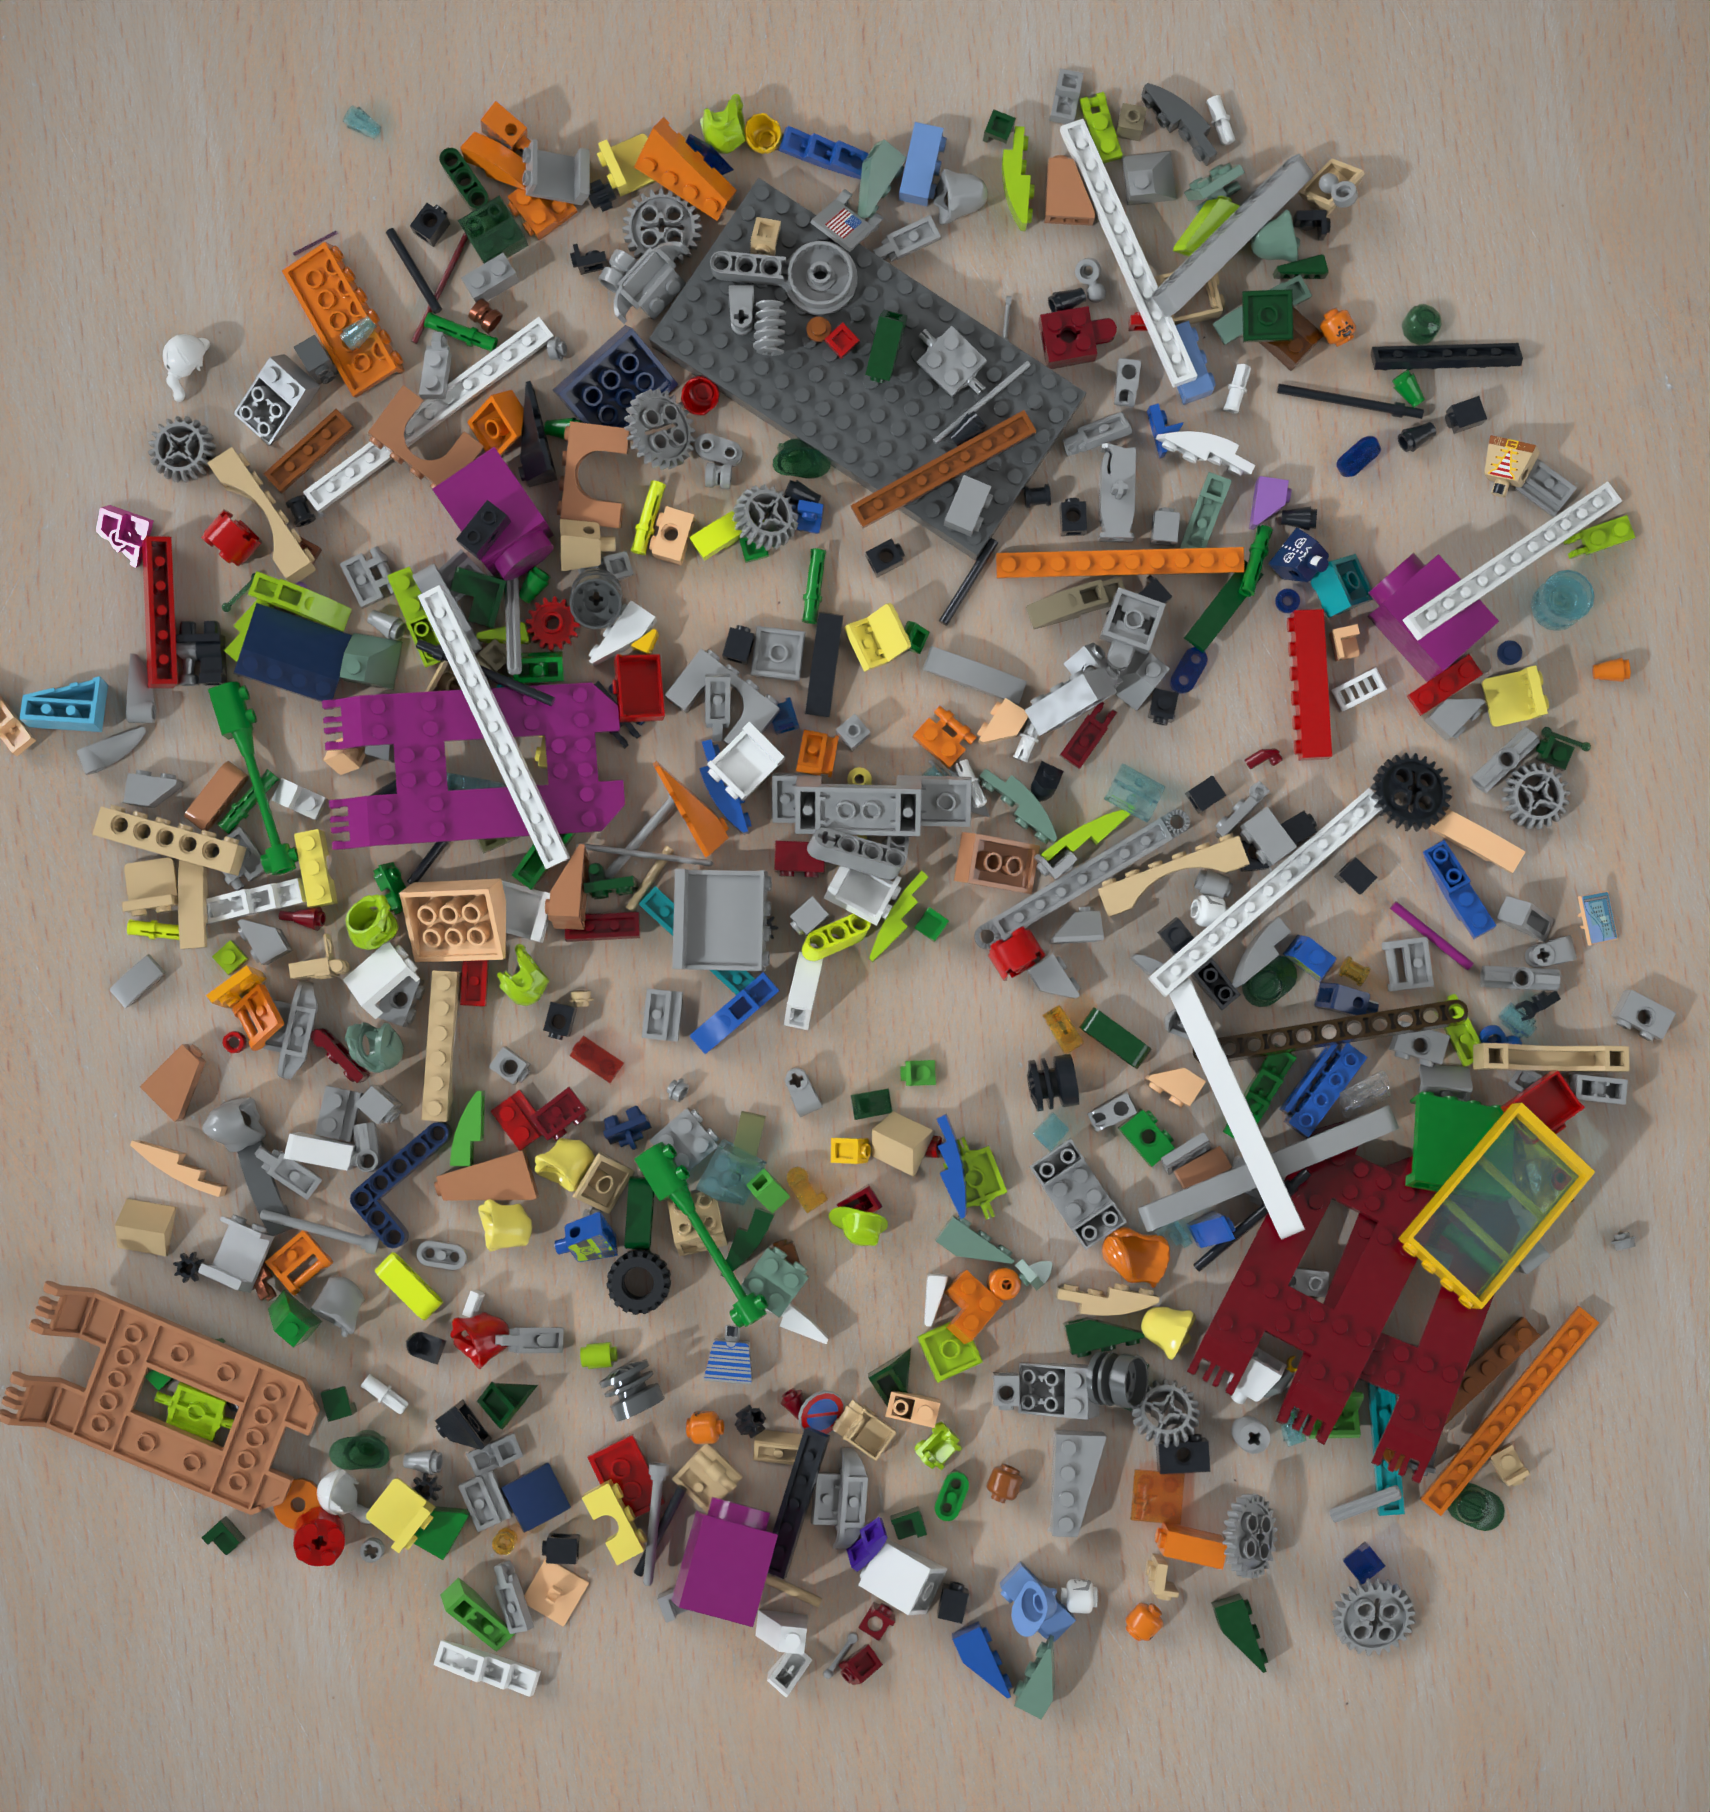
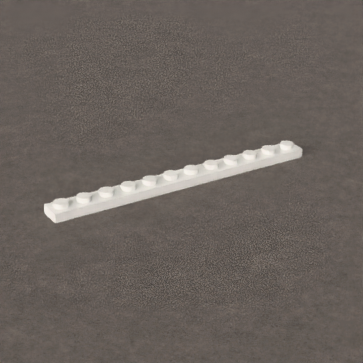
M1084 119L1062 125L1060 127L1062 138L1071 158L1074 159L1089 199L1173 388L1196 380L1197 373L1172 317H1166L1152 298L1153 292L1158 288L1157 283Z
M540 317L529 323L447 385L446 399H427L424 401L405 427L404 439L407 447L411 446L547 345L549 340L555 339ZM369 442L303 491V493L315 509L321 513L392 460L389 456L391 452L385 447L380 450Z
M1607 481L1403 619V622L1417 641L1617 506L1622 502V499Z
M438 585L419 595L418 598L545 868L549 869L570 859L443 586Z
M1368 788L1154 972L1148 978L1164 997L1172 992L1383 810L1382 807L1374 808V805L1378 802V799L1371 798L1374 792Z

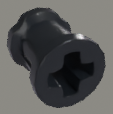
M1049 484L1037 488L1024 487L1026 508L1041 504L1051 506Z
M305 495L297 496L286 502L287 508H290L294 516L295 527L306 526L316 519L315 515L311 514Z

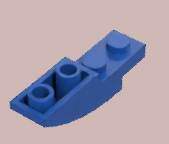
M711 739L702 742L707 762L712 761L720 753L719 745H713ZM708 766L699 768L704 784L718 809L735 828L744 835L749 834L748 827L752 826L748 812L743 813L741 807L745 800L742 801L739 797L736 800L733 799L725 790L728 786H725L722 780L717 782L708 773L710 770Z
M1443 840L1423 851L1424 858L1440 890L1457 919L1463 922L1472 938L1476 939L1494 929L1497 925L1470 885L1471 880L1446 841Z
M763 972L689 1035L690 1038L704 1054H707L780 990Z

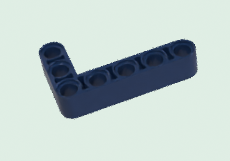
M435 1122L429 1125L350 1195L352 1207L388 1248L393 1249L404 1245L408 1241L409 1233L382 1198L451 1139L452 1128L446 1122ZM437 1126L442 1127L445 1131V1136L442 1140H438L434 1136L433 1132ZM419 1142L423 1143L426 1147V1152L423 1156H418L415 1152V1145ZM398 1159H403L407 1164V1168L403 1173L396 1169ZM380 1175L385 1176L388 1180V1185L385 1189L377 1185V1178ZM360 1192H365L369 1197L366 1205H362L358 1201ZM376 1211H381L385 1215L383 1224H378L374 1220ZM392 1230L400 1232L401 1240L399 1243L391 1240L390 1233Z

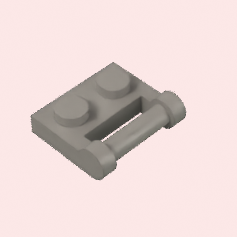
M1427 937L1382 942V950H1385L1390 983L1387 984L1388 992L1434 986ZM1395 948H1402L1406 982L1399 983Z

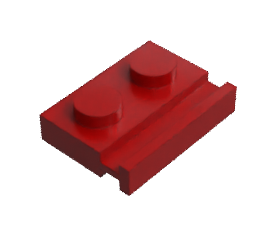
M518 1090L491 1110L493 1116L519 1151L542 1135L529 1118L536 1110L521 1090Z

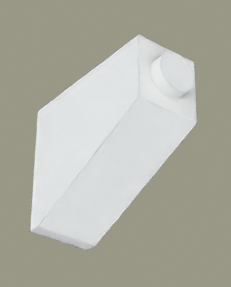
M799 952L786 1007L785 1026L808 1030L823 958L818 961H809L803 956L802 952Z
M297 1132L289 1134L284 1159L348 1171L352 1170L353 1166H357L356 1157L358 1153L356 1152L355 1144Z
M758 1609L755 1636L778 1652L804 1655L808 1615Z

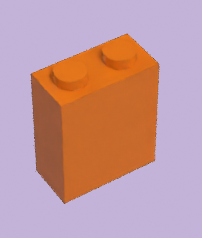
M1164 1521L1161 1528H1157L1155 1543H1158L1157 1546L1163 1556L1223 1570L1226 1558L1224 1552L1227 1549V1545L1223 1544L1225 1539L1222 1535Z

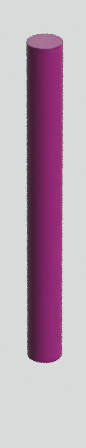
M1397 901L1392 904L1390 909L1423 936L1427 937L1428 940L1468 971L1474 963Z

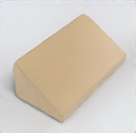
M770 1430L762 1431L755 1436L753 1460L793 1465L803 1434Z

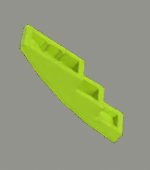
M1133 807L1125 808L1088 822L1062 837L1040 856L1048 862L1064 847L1073 853L1088 838L1097 845L1135 810Z
M922 870L906 887L890 910L874 943L869 957L871 962L908 927L901 919L918 903L912 894L929 878Z

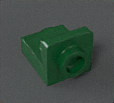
M1553 735L1546 736L1544 739L1541 738L1540 743L1536 747V752L1538 753L1536 760L1565 771L1575 747L1556 740V736Z

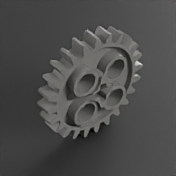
M660 188L659 194L655 195L651 189L650 197L647 198L642 193L641 202L633 200L635 209L627 208V212L631 217H623L624 223L627 225L623 226L622 230L623 233L627 234L624 236L625 243H630L627 246L629 252L636 250L634 253L635 259L643 256L650 247L653 249L662 243L669 242V239L674 236L681 238L680 242L688 249H698L694 241H701V235L696 233L702 231V225L696 224L701 221L700 215H694L697 212L696 207H689V202L682 201V198L678 195L674 197L672 191L669 190L668 194L664 195L663 189ZM676 212L680 214L677 220L668 219L671 213ZM648 213L656 215L652 221L644 220V216ZM664 225V232H659L661 226ZM648 237L657 239L653 245H646L644 243ZM689 252L686 256L691 258V252ZM686 254L678 255L673 262L675 263V260H678L683 264V256Z
M650 389L637 395L636 399L630 401L632 406L626 408L630 415L624 417V420L629 422V426L624 427V429L631 433L627 440H633L634 442L631 449L637 448L639 450L637 457L644 456V464L652 462V468L660 467L661 470L666 468L672 469L683 464L684 460L690 457L688 452L694 450L690 443L696 441L695 438L690 436L691 433L695 432V429L689 426L693 422V419H687L686 417L689 411H683L681 409L683 403H676V395L669 397L667 390L661 393L660 389L654 391ZM675 424V427L668 430H661L650 435L645 434V432L652 429Z
M1242 1494V1497L1236 1498V1503H1231L1233 1511H1227L1229 1520H1224L1227 1526V1530L1223 1531V1534L1226 1535L1223 1544L1227 1545L1224 1555H1229L1227 1564H1232L1231 1571H1236L1237 1576L1253 1579L1259 1578V1574L1264 1575V1569H1269L1268 1561H1273L1271 1553L1276 1551L1273 1543L1278 1540L1274 1537V1533L1278 1529L1273 1526L1276 1518L1271 1517L1273 1509L1269 1508V1501H1265V1497L1258 1494Z
M1367 1578L1366 1585L1363 1586L1357 1581V1588L1355 1590L1348 1586L1349 1594H1340L1343 1602L1335 1601L1337 1609L1332 1610L1334 1616L1332 1623L1336 1635L1340 1638L1342 1644H1347L1349 1650L1355 1648L1357 1654H1360L1365 1649L1367 1656H1370L1372 1650H1376V1653L1380 1655L1383 1648L1389 1653L1390 1645L1393 1644L1398 1648L1397 1640H1407L1404 1632L1411 1633L1410 1624H1415L1413 1618L1415 1611L1410 1597H1408L1405 1590L1400 1589L1397 1583L1392 1586L1388 1579L1382 1584L1380 1578H1377L1375 1584H1371L1370 1579Z

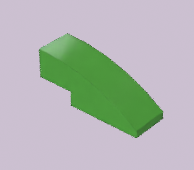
M485 1091L475 1092L460 1118L453 1139L450 1166L474 1165V1141L484 1140Z

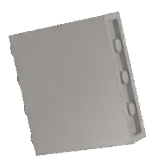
M675 869L672 969L766 971V966L770 964V952L766 951V941H770L771 935L770 926H767V916L771 915V901H767V892L771 891L772 878L768 876L767 871Z

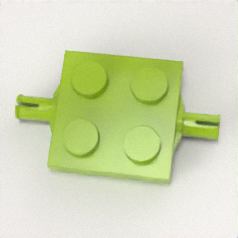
M965 1136L961 1137L960 1139L964 1147H962L959 1139H957L964 1166L967 1208L981 1206L985 1220L990 1218L987 1209L992 1218L996 1215L990 1202L995 1197L1007 1193L990 1146L988 1145L978 1150H969ZM943 1163L944 1168L947 1169L946 1163Z
M181 1381L173 1396L158 1391L154 1399L155 1402L168 1406L166 1423L212 1442L221 1426L231 1429L234 1419L225 1416L227 1401Z

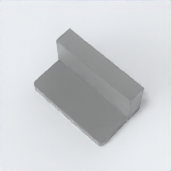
M1420 1065L1421 1084L1418 1094L1427 1091L1434 1093V1096L1438 1097L1454 1096L1459 1101H1470L1473 1086L1468 1067L1434 1065L1432 1068Z

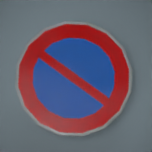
M826 1390L814 1393L807 1398L801 1406L798 1415L799 1425L804 1431V1428L810 1427L825 1434L833 1432L832 1427L836 1423V1419L845 1410L843 1400L835 1392Z

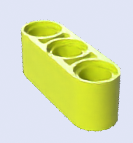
M851 914L816 929L806 937L802 946V954L809 961H818L859 943L866 936L871 923L855 914ZM853 925L859 926L862 930H857ZM832 934L838 935L841 939L834 938ZM810 944H816L819 946V948H814Z
M391 1252L374 1270L379 1278L424 1321L443 1304L439 1295L395 1252Z

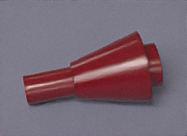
M321 907L302 909L295 912L280 911L278 916L279 920L293 921L315 931H319L326 921V914L322 911Z
M792 1388L782 1395L783 1399L780 1404L799 1421L798 1415L805 1399L801 1389L795 1390V1388Z

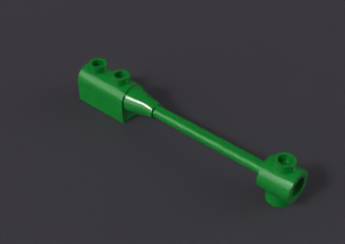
M236 681L209 688L208 692L222 736L228 740L234 738L242 757L245 759L271 847L265 850L266 854L260 856L263 869L266 874L272 873V875L291 872L296 869L295 862L299 861L296 847L290 848L288 843L281 844L256 764L253 741L254 728L252 724L257 722V717L253 708L247 709L245 701L250 699L249 691L246 685L240 686V683Z
M663 1142L652 1146L634 1158L658 1200L671 1199L682 1213L689 1218L738 1299L732 1305L733 1309L729 1312L732 1321L739 1328L743 1326L748 1327L767 1315L764 1310L768 1307L767 1300L762 1294L756 1296L754 1292L746 1295L696 1212V1207L688 1188L689 1184L686 1181L690 1174L684 1165L678 1167L673 1158L677 1156V1152L674 1147L669 1143L664 1145Z

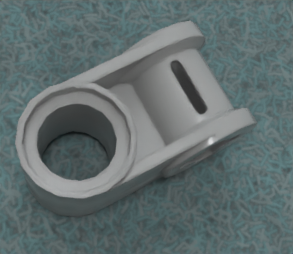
M729 285L731 327L737 335H747L753 328L754 285ZM740 318L745 319L743 324L739 323Z
M1571 935L1531 946L1525 952L1526 963L1534 968L1561 964L1577 959ZM1542 953V958L1538 959L1537 954Z
M793 1068L788 1071L785 1083L799 1117L822 1108L821 1101L805 1071L801 1068ZM796 1073L797 1076H803L800 1086H797L796 1083H790L792 1074Z

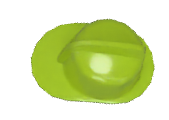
M836 1207L829 1213V1220L832 1224L844 1230V1235L847 1239L858 1246L877 1245L880 1234L886 1231L888 1227L886 1218L876 1213L864 1212L849 1207Z

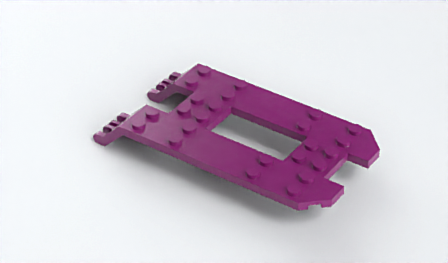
M593 683L530 686L555 697L552 706L507 687L491 688L514 738L545 736L548 785L536 786L558 833L602 832L625 805L623 780L598 782L595 733L620 731L618 705ZM462 690L359 695L322 701V709L324 710L341 708V716H326L323 718V723H342L340 727L324 728V733L326 735L343 733V741H327L325 743V751L394 745L397 794L329 800L330 809L348 807V816H331L330 823L349 822V826L331 827V833L349 832L350 841H333L332 850L530 836L508 787L448 791L445 742L485 739Z

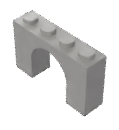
M700 649L665 694V697L670 702L687 713L705 690V674H730V687L736 689L742 696L744 710L739 721L724 739L727 745L743 731L742 728L748 722L763 734L780 712V708L777 706L779 702L769 694L765 697L758 692L759 687L749 679L745 682L739 678L740 672L729 664L725 667L718 662L720 657L710 649L707 652Z

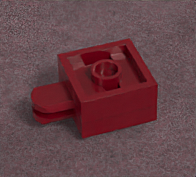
M1089 306L1041 314L1038 322L1046 367L1049 369L1095 362L1098 354L1096 345L1112 342L1117 332V326L1111 318L1091 321Z

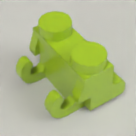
M941 1421L935 1424V1428H932L933 1434L927 1440L918 1442L914 1450L925 1465L931 1469L936 1466L943 1470L945 1468L944 1463L956 1450L960 1452L963 1448L958 1443L960 1439Z

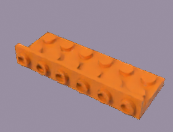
M324 242L282 270V273L353 397L357 398L395 372L403 373L405 371L402 366L403 359L396 350L392 349L390 336L379 326L378 322L380 319L377 313L367 305L366 301L368 298L365 292L360 287L358 288L354 282L356 277L353 271L348 266L346 267L342 261L344 255L336 245L333 246Z

